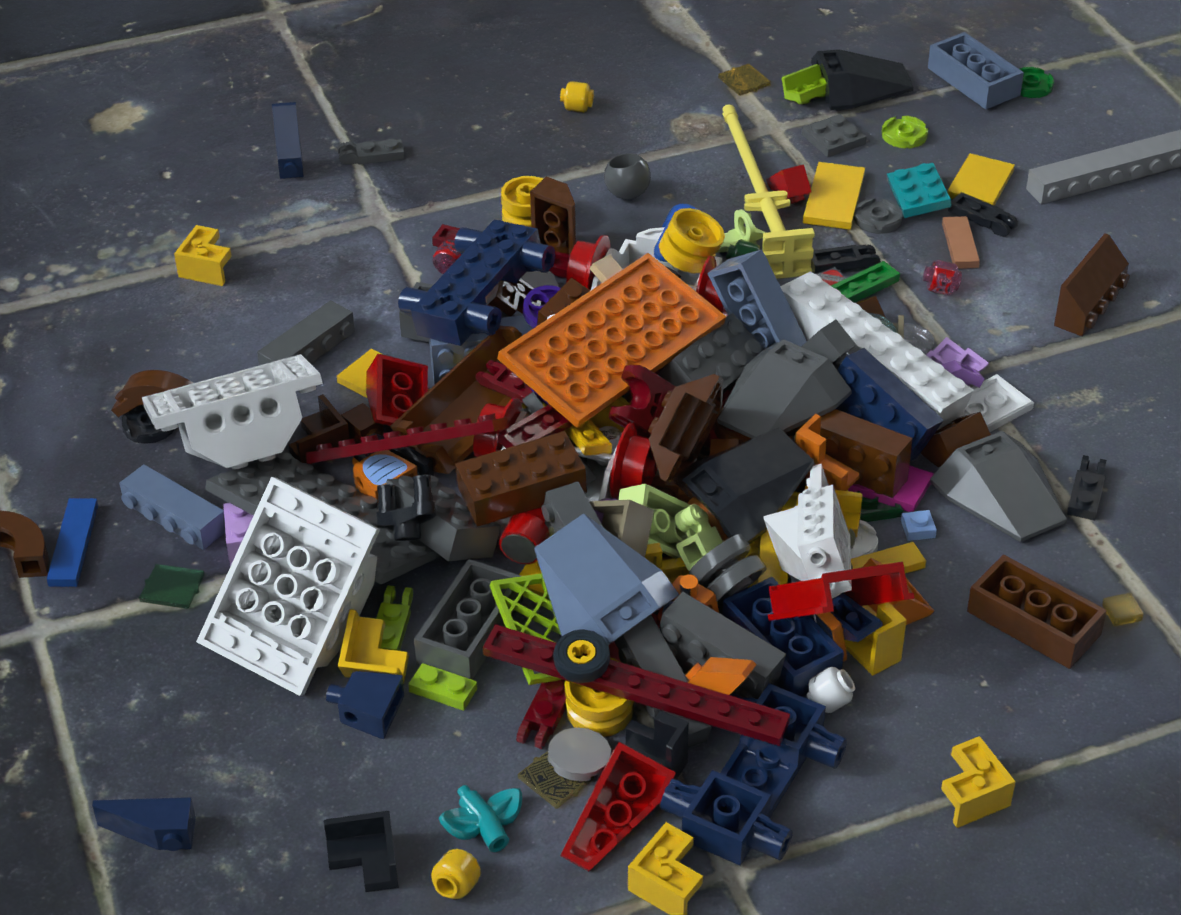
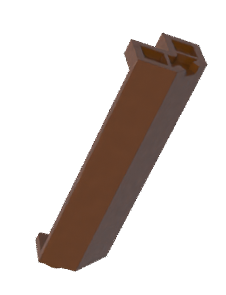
M500 326L494 335H488L390 426L393 432L400 431L401 436L407 435L406 429L422 426L424 432L431 431L430 425L447 422L448 427H454L455 420L471 418L472 423H477L478 416L486 404L492 403L506 406L510 399H512L511 397L480 385L476 381L475 376L479 371L493 375L488 372L486 364L489 360L501 363L497 359L499 351L523 336L521 332L512 326ZM474 435L408 447L416 450L426 458H431L434 472L449 474L456 468V463L462 462L473 451Z

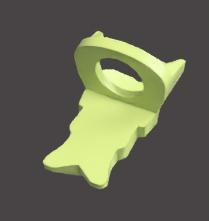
M742 209L736 210L734 213L735 229L724 233V241L717 253L728 252L730 244L735 246L740 239L756 244L757 240L762 239L763 233L766 232L755 227L751 220V213H746Z

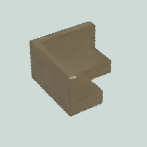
M630 499L589 501L595 511L603 514L602 526L604 529L645 558L654 510Z

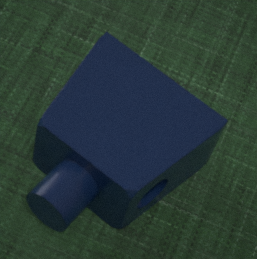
M356 671L352 673L346 687L330 684L326 693V701L338 704L340 721L344 725L384 739L405 696L403 676Z

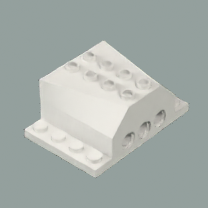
M300 354L142 397V401L156 430L170 431L179 427L185 452L225 468L240 469L248 466L250 461L257 459L260 462L269 461L276 457L275 454L282 453L302 420L295 391H300V393L316 390L317 385L323 383L320 373Z
M271 477L196 642L299 696L305 695L316 669L328 666L342 648L349 610H356L360 616L375 580L377 557L370 554V551L380 529L276 477Z

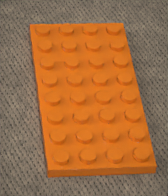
M647 253L500 350L497 359L578 428L631 390L628 384L621 378L625 365H641L655 373L695 341L722 326L726 316L651 254Z

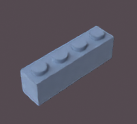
M144 464L119 483L122 493L121 499L128 508L137 510L148 520L159 523L168 532H174L184 538L189 544H194L205 550L226 533L224 510Z

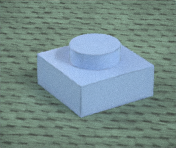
M930 510L901 514V523L908 541L936 538L937 529Z

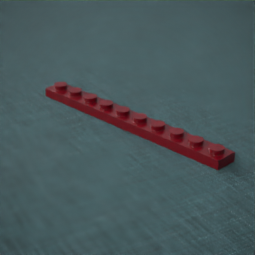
M496 624L494 625L483 646V655L568 681L555 668L553 655L556 646L555 642ZM611 659L607 671L600 678L592 682L576 683L780 746L790 722L789 713Z

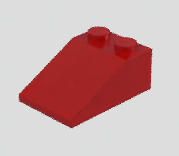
M377 354L366 371V395L374 422L391 426L428 392V365Z

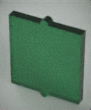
M155 564L149 579H145V587L139 600L144 603L189 609L195 594L200 592L199 586L205 575L204 571Z

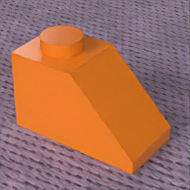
M710 657L702 666L697 662L685 676L689 679L687 683L730 695L748 677L757 664L753 660Z

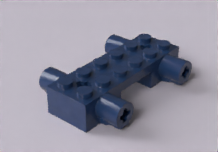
M493 220L484 231L465 227L460 228L454 243L456 251L462 255L428 291L406 287L400 293L398 300L399 309L402 313L413 318L417 335L462 346L471 334L485 333L487 335H494L495 331L500 328L501 311L499 308L489 306L486 303L485 297L500 280L517 283L526 272L540 271L541 273H548L549 269L554 266L555 249L550 245L540 243L537 228L504 222L502 220Z
M768 684L759 699L741 697L733 692L730 696L789 713L790 722L780 746L740 734V743L720 773L712 770L701 787L681 783V781L671 779L664 790L660 805L662 810L682 818V831L694 837V846L741 866L751 848L779 861L783 859L789 848L793 830L782 824L772 822L770 817L806 758L836 769L843 758L847 745L845 738L838 734L830 733L824 728L826 706Z

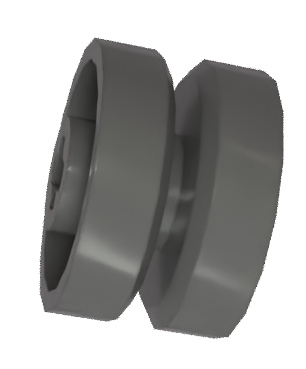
M737 534L716 546L689 571L691 575L697 577L698 584H710L707 589L713 591L716 595L718 606L723 604L724 599L747 589L767 569L758 555L746 557L751 547L742 534Z

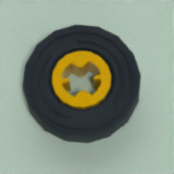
M585 629L573 630L564 634L557 641L553 652L555 668L559 674L568 681L576 683L592 682L600 678L607 671L610 662L609 646L605 639L598 633Z

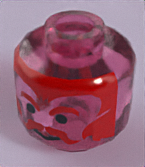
M455 240L443 241L433 255V265L441 274H444L462 255L455 249Z
M935 260L930 267H925L923 281L927 282L926 285L929 291L950 295L954 290L957 291L959 289L962 272L958 270L956 264Z

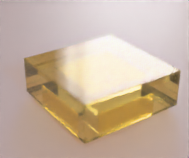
M1132 593L1103 598L1102 606L1107 610L1106 613L1114 626L1142 621L1144 613Z

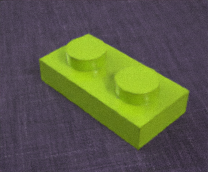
M424 663L421 664L408 684L410 693L463 711L477 691V681Z

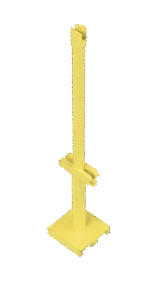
M725 105L722 108L724 112L722 113L730 128L756 192L745 195L744 201L746 203L744 204V210L763 212L770 232L763 233L762 250L776 279L798 277L810 271L812 272L811 259H813L814 253L812 241L815 235L813 228L785 229L777 209L790 206L787 192L784 190L768 192L738 120L737 112L733 105Z

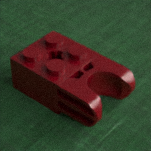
M625 365L621 378L630 387L632 400L630 406H612L608 418L623 428L632 422L637 427L638 436L649 438L651 433L648 430L655 417L660 418L664 407L661 406L664 397L668 391L673 392L676 386L644 366Z

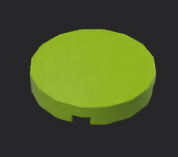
M902 116V119L892 117L886 120L882 126V138L886 143L898 148L919 147L928 138V128L926 129V124L916 117Z

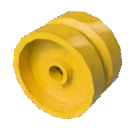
M521 176L513 178L504 184L501 188L502 221L531 227L530 191L543 178Z
M691 208L679 209L673 214L660 240L659 250L664 259L673 267L688 273H701L709 256L715 257L725 238L724 230L718 221L700 210Z
M565 680L566 711L568 720L574 728H587L606 737L624 730L631 721L634 712V701Z

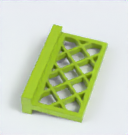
M542 573L491 581L490 589L506 628L552 641L547 638L551 630L561 635L558 624H556V617ZM541 583L544 594L541 597L527 588L529 585ZM509 588L518 593L515 601L504 596L501 589ZM522 596L537 603L533 611L518 603ZM541 606L553 612L554 619L552 621L537 613ZM513 610L529 618L525 625L512 619L511 613ZM532 620L547 628L544 635L528 628ZM522 667L529 685L563 680L543 673L534 674L533 670Z

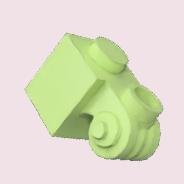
M692 504L676 513L675 522L677 527L681 531L687 532V539L676 544V547L688 571H690L703 556L723 541L716 527L710 526L707 513L698 505Z

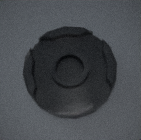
M144 404L138 405L130 410L126 416L123 415L122 417L123 433L128 439L136 443H156L166 439L175 430H156L144 408Z

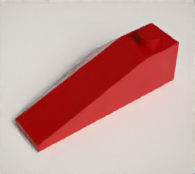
M619 742L610 755L560 856L589 872L661 802L664 790L671 779L674 778L676 772Z

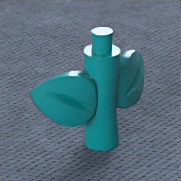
M468 785L461 786L457 790L460 796L459 805L461 808L444 811L439 817L442 826L452 836L461 840L476 838L481 833L485 844L491 852H498L504 849L509 843V837L503 826L513 823L520 813L522 805L521 789L511 788L500 791L491 796L486 802L478 791L470 790Z

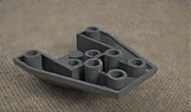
M783 339L760 352L745 366L717 418V422L751 439L776 428H780L784 433H787L805 424L815 414L822 416L835 410L852 394V390L828 358Z
M1003 431L957 448L930 478V483L948 501L1019 542L1067 522V518L1038 459L1021 442Z

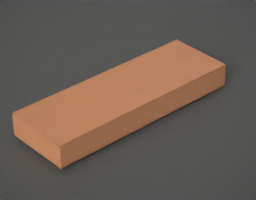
M967 216L943 217L942 226L954 269L979 268L980 260Z

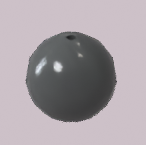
M626 153L610 159L604 170V181L607 189L614 196L631 200L639 197L647 190L651 182V172L647 161L638 154Z

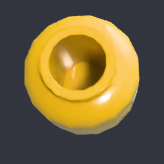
M570 81L566 85V89H561L560 102H564L566 110L586 112L588 107L591 108L593 105L594 90L590 89L588 83Z
M452 849L445 853L436 863L431 877L434 887L440 895L451 899H461L479 881L481 870L477 859L465 850Z

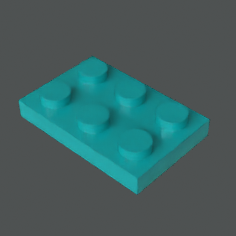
M923 163L916 167L898 169L887 173L888 183L902 210L904 218L952 207L949 194L934 163Z

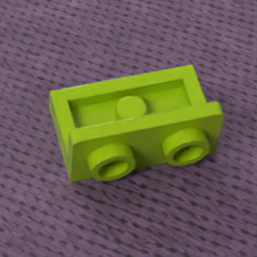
M815 64L782 77L785 99L795 101L797 104H806L812 98L826 96L827 82L821 75L820 65Z

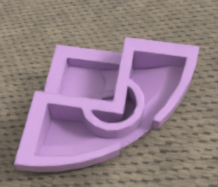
M947 337L934 351L930 350L926 354L930 359L941 365L956 360L976 369L979 373L989 365V362L970 348L963 350Z

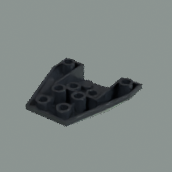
M840 49L817 51L811 58L812 65H820L821 75H824L827 82L825 98L830 110L842 111L844 109H853L908 93L914 89L903 63Z
M776 428L695 462L673 481L690 499L695 496L719 520L724 533L729 538L742 534L746 541L751 544L767 530L764 516L781 511L815 462L780 428Z

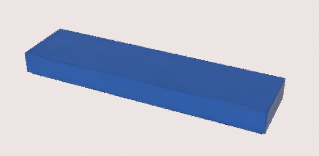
M69 498L46 579L48 587L78 586L98 509L97 499Z

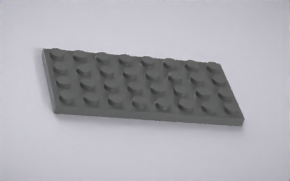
M286 452L275 454L276 457L272 460L264 462L258 460L244 468L221 473L206 481L205 490L254 516L271 477H276L379 528L380 531L370 554L377 557L374 581L380 584L441 557L419 539L410 541L394 540L393 525H377L376 512L379 509L376 498L358 492L355 487L335 480L332 475L324 474L314 469L312 465L302 463Z

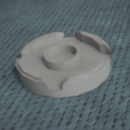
M575 727L565 729L557 733L549 742V764L551 763L554 771L559 776L573 781H588L597 774L599 777L611 755L608 741L600 733L587 728Z

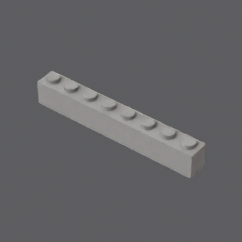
M1181 130L1029 169L1026 189L1040 204H1045L1181 167Z

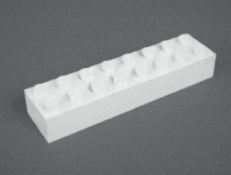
M810 271L780 286L807 341L820 329L837 319L856 344L848 353L851 354L865 348L944 419L938 430L963 415L974 390L966 385L963 380L944 369L941 364L930 359L920 349L908 343L901 335L886 327L879 319L874 318L858 304L853 303L842 295L839 290L831 287L818 275Z

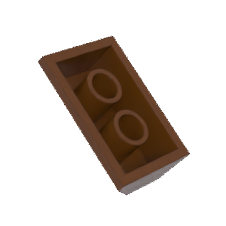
M546 176L530 191L531 227L538 229L541 244L550 245L557 252L571 255L576 244L575 202L568 184Z

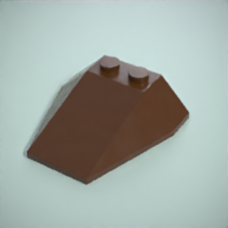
M712 374L677 386L673 392L668 391L661 405L664 407L660 418H654L648 430L651 433L649 442L661 479L672 482L698 459L722 411L723 378L718 375Z

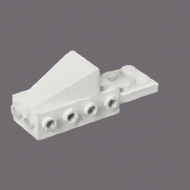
M822 464L814 465L810 469V478H806L808 489L798 494L797 506L764 516V521L781 569L801 581L821 578L823 573L851 569L850 534L833 485H828ZM851 580L829 583L832 598L852 590Z

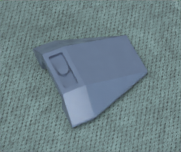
M584 513L534 548L561 637L573 630L585 629L598 633L609 645L652 613L657 612L679 596V593L661 569Z

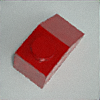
M804 164L783 169L766 179L772 191H786L787 199H790L791 204L804 201V196L812 192Z

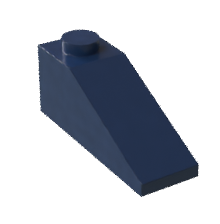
M296 102L272 104L280 179L304 177Z
M841 593L837 597L832 598L834 612L831 613L842 623L844 640L859 642L883 626L880 619L846 594Z
M191 797L93 800L92 806L97 825L157 850L177 851L180 849H192L196 816Z

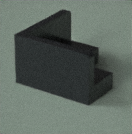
M659 711L655 717L654 729L631 720L626 727V746L676 772L673 779L677 780L688 763L689 722L663 711Z
M389 811L324 820L329 870L362 866L365 893L399 888Z

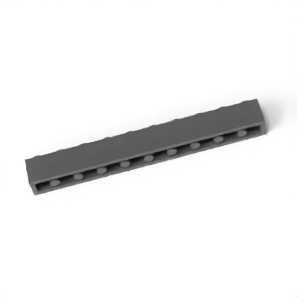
M579 482L546 492L542 513L545 520L551 522L554 534L583 513L602 526ZM652 615L614 641L619 649L618 653L621 663L688 682ZM646 705L647 711L652 718L656 717L659 711H663ZM663 711L689 722L688 748L708 740L712 725Z

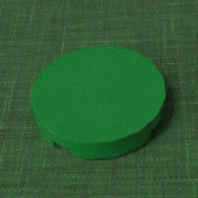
M1036 67L1020 68L1024 72L1020 96L1041 98L1052 92L1055 80L1050 73L1047 75L1044 73L1045 70Z

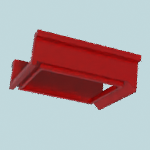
M903 561L823 573L821 578L769 586L773 614H768V620L834 612L829 583L851 580L852 590L844 593L861 606L915 599L914 592L908 593Z

